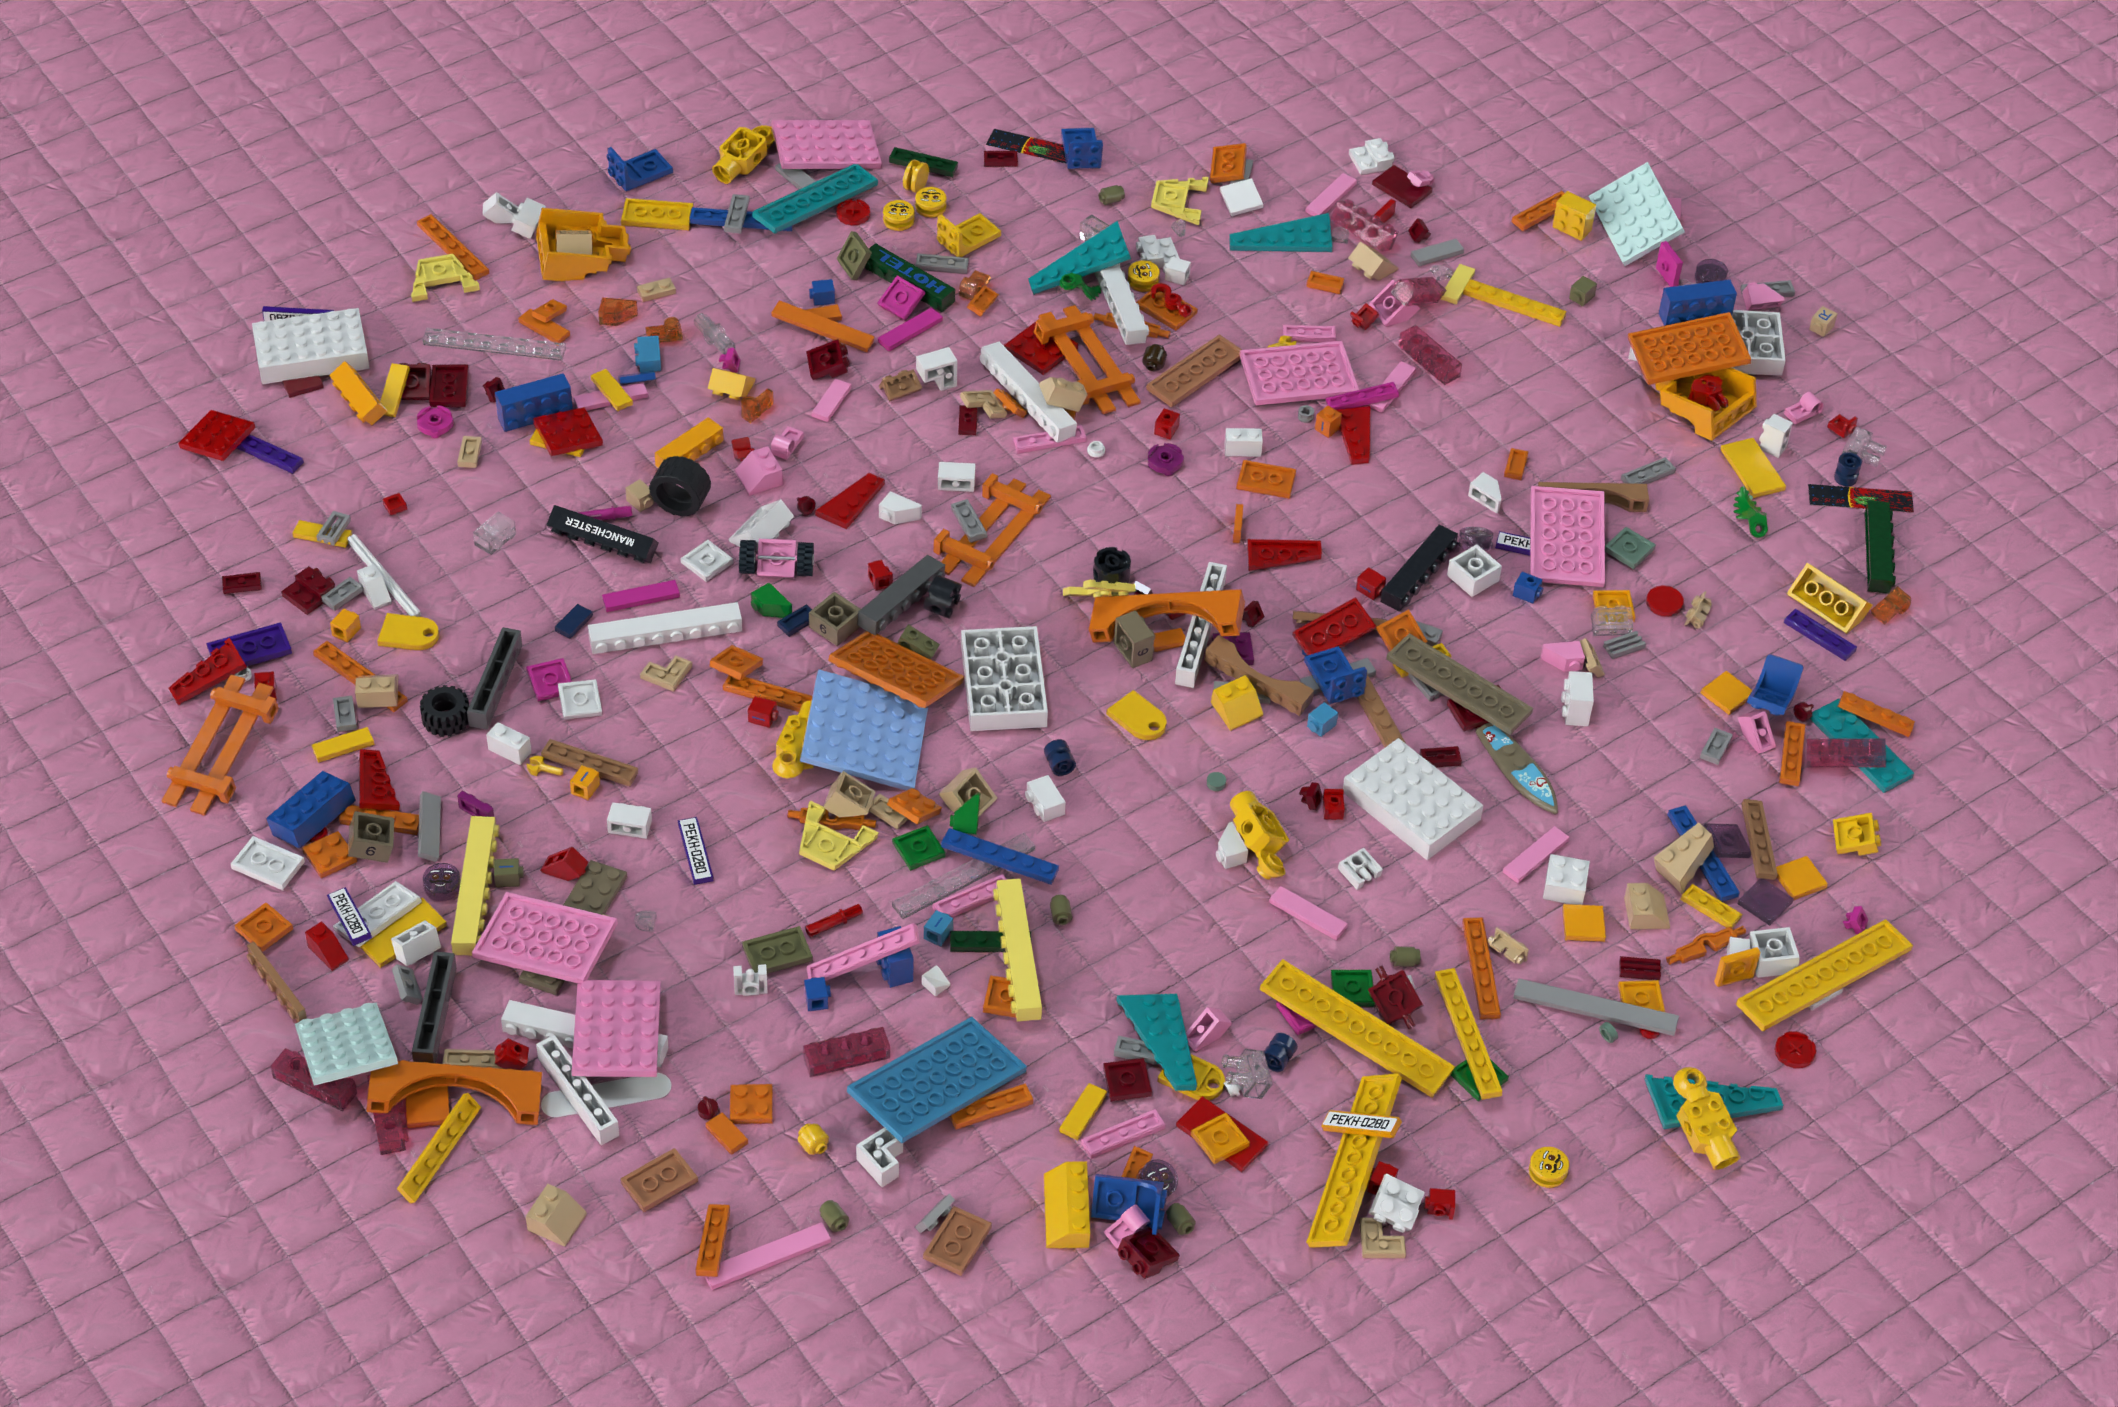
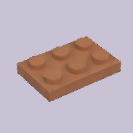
M673 1148L620 1178V1181L640 1209L646 1212L697 1183L698 1176L678 1151Z
M953 1206L925 1250L923 1259L962 1276L991 1230L992 1223Z

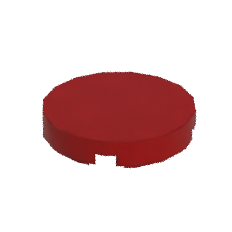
M847 199L838 204L837 218L846 225H860L869 220L870 207L860 199H857V201Z
M1661 585L1650 589L1647 594L1646 604L1654 614L1670 617L1672 614L1680 613L1683 608L1684 598L1677 589Z
M1789 1031L1777 1038L1774 1050L1776 1057L1784 1065L1791 1068H1804L1814 1061L1817 1051L1816 1045L1813 1040L1811 1042L1808 1039L1809 1037L1806 1034Z

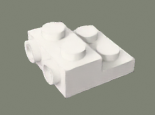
M1381 138L1365 141V146L1349 149V156L1360 175L1385 171L1394 162L1393 152L1388 151L1387 142H1383Z
M1155 235L1138 237L1136 250L1140 252L1141 261H1150L1156 264L1158 268H1163L1165 263L1169 262L1171 256L1179 258L1171 237L1156 239Z
M1385 1174L1369 1214L1373 1215V1219L1380 1223L1387 1222L1393 1225L1392 1228L1399 1232L1410 1231L1418 1215V1208L1425 1192Z

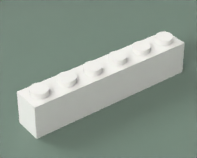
M553 1035L537 1043L538 1060L599 1144L603 1145L619 1136L617 1119L585 1076H572V1058L556 1036Z

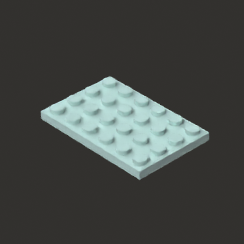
M1648 162L1588 196L1591 202L1596 204V212L1624 266L1660 247L1661 242H1669L1685 233Z
M377 1002L365 1003L361 1007L346 1008L341 1012L334 1014L326 1013L318 1018L303 1019L295 1023L314 1086L398 1064L397 1056Z

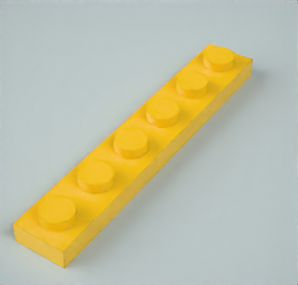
M1469 279L1463 290V295L1559 327L1566 317L1567 311L1472 279Z
M469 1093L461 1096L397 1187V1190L409 1203L417 1201L481 1109V1106Z

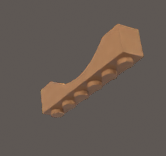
M1538 482L1540 487L1604 491L1605 503L1621 507L1628 512H1647L1649 503L1647 484Z
M1220 635L1206 649L1204 661L1210 666L1218 668L1226 675L1235 679L1246 675L1257 693L1265 695L1274 703L1280 704L1292 713L1300 716L1313 700L1314 690L1299 681L1277 680L1251 668L1241 658L1235 645Z

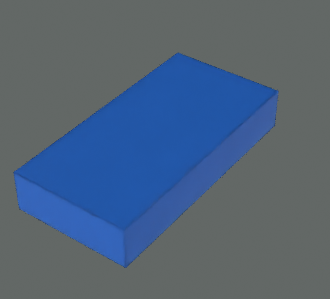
M654 371L620 375L618 379L620 384L655 380L656 376Z

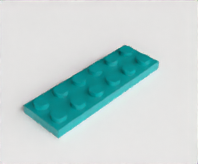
M1840 699L1812 712L1810 720L1883 793L1913 778L1914 772L1856 714L1838 707Z

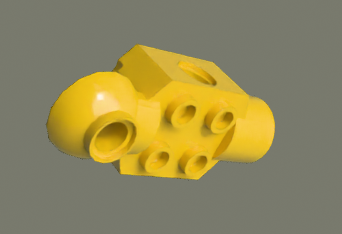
M767 125L757 126L752 130L746 127H738L719 147L720 159L712 167L714 176L720 182L729 184L738 174L748 175L767 156V149L774 143L775 139L772 128Z
M806 701L802 704L798 715L788 716L776 743V758L773 760L772 769L774 773L782 778L796 777L804 769H812L815 766L800 762L811 701Z
M1252 791L1238 793L1230 801V807L1236 816L1233 821L1236 825V830L1244 839L1245 846L1254 851L1258 858V873L1267 880L1271 877H1282L1285 875V868L1283 862L1276 854L1290 841L1274 812L1259 803Z
M1684 1067L1678 1070L1674 1075V1088L1678 1094L1686 1098V1101L1676 1116L1694 1153L1706 1154L1714 1170H1720L1736 1163L1741 1158L1732 1140L1737 1129L1720 1094L1707 1090L1706 1077L1697 1068ZM1688 1079L1694 1080L1695 1084L1690 1083Z

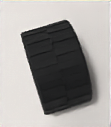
M682 456L668 457L662 461L650 482V495L654 502L664 511L682 517L690 516L700 509L711 489V480L706 470L693 460Z

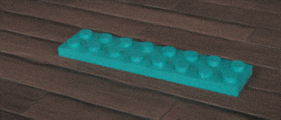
M853 164L754 210L752 217L775 234L877 186L878 179L858 164Z

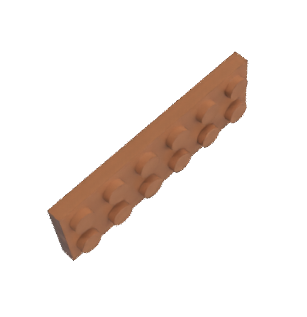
M1219 334L1149 382L1146 390L1170 407H1174L1241 360L1240 350L1242 349Z

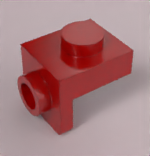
M1367 303L1356 314L1353 311L1350 313L1352 317L1351 322L1356 327H1362L1364 330L1380 316Z
M1839 414L1828 422L1827 427L1842 438H1845L1856 431L1858 418L1854 416L1848 420Z
M749 437L731 440L734 458L740 459V461H743L751 451L755 450L751 447Z

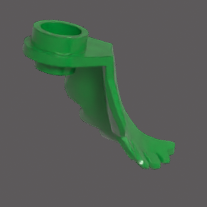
M1071 272L1070 274L1063 275L1060 279L1061 288L1065 290H1072L1076 287L1082 289L1085 296L1090 300H1096V297H1099V294H1101L1100 285L1087 286L1079 274Z
M1742 486L1740 491L1737 492L1739 497H1735V501L1738 503L1733 504L1734 507L1739 509L1733 512L1740 514L1736 516L1738 519H1748L1749 530L1752 536L1756 538L1764 537L1768 531L1767 513L1760 512L1762 509L1754 506L1757 504L1756 501H1751L1753 496L1748 495L1749 491ZM1757 525L1760 527L1759 532L1756 531Z

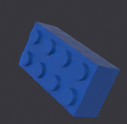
M1731 280L1666 287L1663 289L1658 314L1664 326L1728 312L1732 315L1737 292Z
M564 373L495 392L497 416L504 432L532 425L533 418L573 410L571 386Z
M322 771L266 819L273 836L300 849L348 806L353 804L356 799L350 783Z

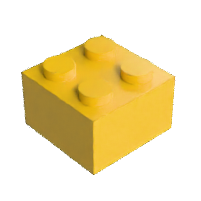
M1566 191L1557 201L1552 227L1582 241L1592 230L1596 204Z

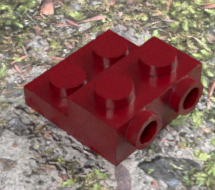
M839 339L806 351L810 376L813 380L830 374L831 378H835L848 373V367L851 366L848 357H845V355H848L847 347L845 344L842 345Z
M400 363V365L410 367L401 400H429L432 374L430 364Z
M308 566L295 575V582L282 590L281 593L282 597L308 615L324 604L321 596L333 589L335 583L330 577H323L318 568L313 569Z
M1151 1228L1122 1238L1117 1249L1119 1257L1122 1260H1127L1132 1265L1134 1273L1140 1274L1144 1279L1159 1274L1162 1267L1178 1261L1180 1254L1158 1232L1157 1235H1152Z

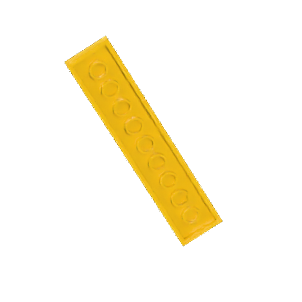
M1885 919L1738 998L1736 1005L1762 1031H1765L1912 950L1913 944Z
M1284 959L1279 962L1260 985L1259 990L1393 1074L1399 1073L1404 1081L1431 1098L1434 1097L1455 1068L1451 1063Z
M1399 1073L1362 1076L1350 1112L1390 1116L1402 1080ZM1343 1133L1306 1241L1310 1248L1348 1245L1383 1137Z

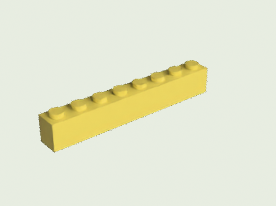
M471 816L451 940L452 952L455 955L472 956V951L481 937V932L485 930V919H483V916H487L488 905L486 900L490 898L488 884H492V872L490 870L494 868L495 857L493 852H497L495 837H499L500 831L499 825H496L495 817Z
M1021 878L997 880L996 889H993V899L998 902L995 905L996 917L1000 916L998 930L999 933H1003V936L1000 937L1001 948H1005L1006 951L1003 952L1004 965L1008 964L1006 980L1011 983V985H1008L1009 997H1013L1011 1012L1016 1014L1017 1022L1041 1020L1042 1004Z

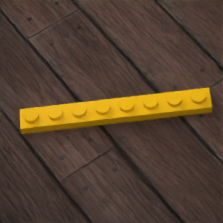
M1455 968L1435 971L1436 982L1481 1099L1502 1096V1088Z

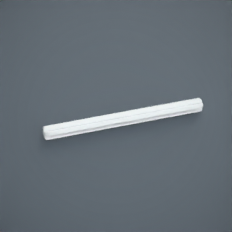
M357 535L349 536L348 543L367 566L376 565L383 577L387 590L408 615L420 617V610Z

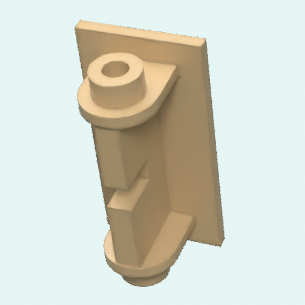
M1706 591L1700 596L1697 595L1692 600L1691 605L1693 606L1685 616L1687 617L1685 626L1689 622L1695 628L1703 626L1706 615L1712 606L1711 600L1705 598Z
M1496 927L1495 936H1490L1487 941L1489 946L1499 953L1506 949L1507 951L1504 953V956L1514 964L1526 962L1529 949L1523 943L1512 938L1507 932Z

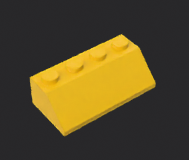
M1806 563L1786 593L1846 634L1865 618L1873 604L1809 563Z
M1087 1161L1064 1162L1044 1173L1046 1248H1089L1090 1217Z

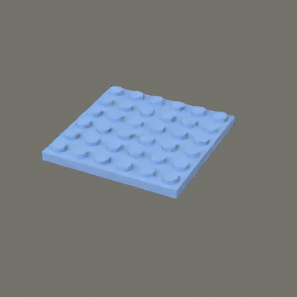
M818 669L800 762L840 773L844 771L851 776L902 790L914 789L928 707H918L915 703L902 699L892 692L885 691L880 686Z

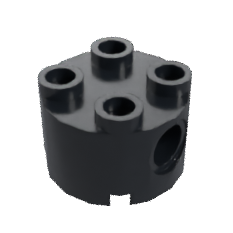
M1106 547L1099 550L1097 556L1094 557V580L1096 582L1129 583L1130 555L1123 549L1122 552L1117 550V547Z
M940 575L936 576L929 587V597L925 598L924 609L950 619L953 613V605H957L960 601L961 594L959 593L962 584Z

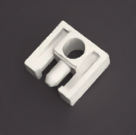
M1365 848L1342 860L1338 865V870L1356 890L1363 887L1365 880L1370 881L1372 879L1371 874L1366 870L1367 868L1374 875V879L1380 877L1383 871L1382 867Z
M766 964L758 965V973H754L753 969H748L746 973H742V966H733L735 995L747 996L768 993Z

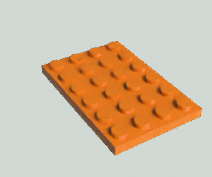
M1730 312L1628 333L1629 343L1648 385L1751 364L1749 352Z
M868 631L831 653L828 659L835 666L846 669L853 675L860 676L869 683L876 684L885 691L892 692L921 708L928 707L963 683L965 677L879 634L873 635Z

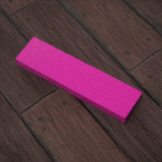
M931 307L878 337V343L887 351H891L942 322L943 316Z
M1390 382L1325 399L1327 406L1329 405L1337 410L1356 408L1399 397V392L1395 383Z
M671 580L603 594L602 600L606 612L679 598L680 592L676 581Z

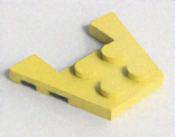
M1202 177V180L1188 178L1187 181H1178V179L1156 181L1151 208L1199 225L1202 210L1185 208L1189 190L1207 191L1209 177Z
M448 254L418 260L411 298L412 302L427 300L428 296L425 287L461 281L464 293L478 291L480 287L479 283L474 281L469 272L467 273L455 255Z
M1091 579L1084 581L1083 587L1063 588V596H1093V598L1122 596L1136 592L1135 584L1108 583V581L1096 582V580Z
M810 801L799 855L835 871L878 838L879 832L864 825L855 838L851 839L819 824L826 809Z

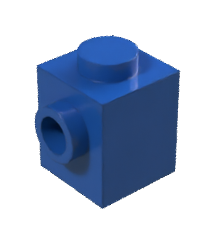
M832 279L812 281L809 297L813 299L814 306L835 304V289Z
M1521 572L1515 582L1513 596L1533 604L1536 598H1540L1542 595V579Z
M825 977L804 980L808 1012L828 1009V997H831L830 985L825 983Z

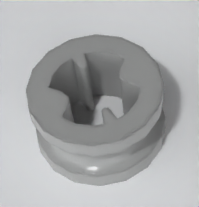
M1308 405L1301 406L1298 410V419L1304 423L1311 422L1314 418V409Z

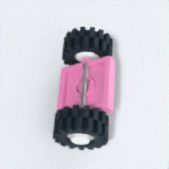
M759 539L758 554H756V540H740L739 573L755 574L756 561H758L757 577L795 578V563H797V576H813L814 543L799 542L796 555V540Z

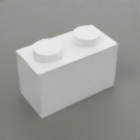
M527 197L525 202H521L517 209L519 214L515 213L511 223L514 225L511 231L531 239L538 225L541 208L546 206Z
M1773 414L1770 419H1766L1762 426L1764 432L1759 438L1762 451L1779 458L1787 448L1793 422L1776 414Z
M1226 428L1225 456L1261 457L1262 429Z
M939 462L938 490L974 492V463Z
M499 722L486 734L488 750L516 764L521 765L532 753L530 737Z
M1049 775L1027 782L1026 799L1033 804L1036 815L1040 816L1043 822L1065 815L1066 802Z
M612 802L607 818L608 833L647 839L652 822L651 808Z
M423 921L391 939L396 959L406 966L416 963L421 958L431 955L434 951L441 948L436 927L427 921Z

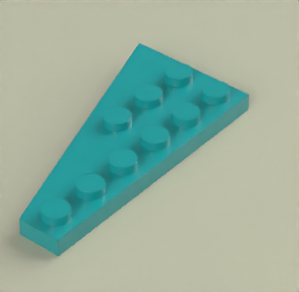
M1329 213L1229 234L1230 251L1332 252Z
M1118 221L1028 278L1033 294L1059 286L1060 279L1065 274L1072 272L1083 277L1130 260L1131 257Z
M1178 994L1117 995V1003L1123 1007L1126 1017L1131 1019L1135 1025L1134 1029L1142 1041H1144L1148 1050H1151L1154 1054L1157 1064L1160 1063L1164 1069V1074L1175 1091L1196 1090L1197 1082Z
M1645 1074L1644 1080L1663 1129L1681 1127L1676 1115L1686 1101V1098L1675 1090L1672 1077L1664 1076V1079L1653 1078V1075ZM1688 1079L1690 1083L1695 1084L1694 1080ZM1707 1081V1090L1720 1094L1731 1118L1783 1109L1784 1105L1777 1088L1760 1086L1746 1088L1738 1087V1084L1730 1083L1728 1086L1718 1085V1082Z

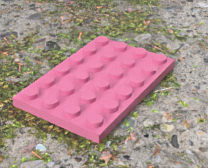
M772 120L771 122L782 169H844L853 164H858L863 169H881L882 162L870 120Z
M1342 341L1240 350V359L1255 405L1325 399L1359 390Z
M1531 486L1530 575L1541 578L1543 583L1604 587V491Z
M506 892L472 951V956L476 959L582 984V982L589 978L618 922L617 918Z
M585 980L582 984L577 983L572 1076L657 1077L661 981Z

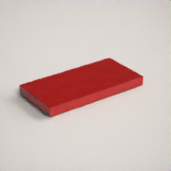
M1355 597L1293 631L1292 635L1308 656L1338 646L1342 648L1376 629V625Z
M1202 1096L1176 1122V1127L1192 1137L1191 1130L1226 1112ZM1229 1115L1250 1144L1249 1147L1224 1160L1240 1172H1243L1268 1146V1141Z

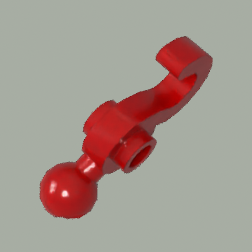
M1157 283L1151 287L1150 295L1152 299L1156 298V293L1164 292V305L1167 309H1178L1180 316L1184 318L1191 315L1192 308L1190 305L1182 304L1181 296L1171 293L1172 290L1169 285Z

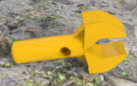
M1284 335L1280 336L1278 343L1269 345L1267 348L1296 345L1297 341L1291 342L1292 337Z
M542 756L529 758L530 764H527L528 772L534 776H537L542 771L562 776L564 772L562 768L545 764L544 757Z

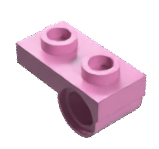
M1807 392L1801 397L1799 403L1786 408L1784 415L1794 424H1798L1823 411V403L1812 392Z
M787 426L781 435L776 434L771 443L773 455L787 460L803 439L804 432Z
M1136 1204L1126 1210L1121 1215V1218L1104 1231V1234L1118 1249L1122 1238L1139 1232L1151 1221Z

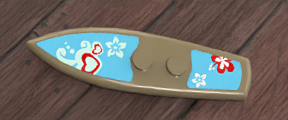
M1487 723L1476 730L1478 738L1509 782L1535 805L1555 815L1558 814L1557 798L1551 782L1532 757L1508 733L1495 725Z

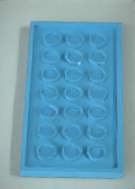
M970 1017L848 1085L847 1093L898 1141L904 1143L1026 1072L1027 1066L979 1022Z

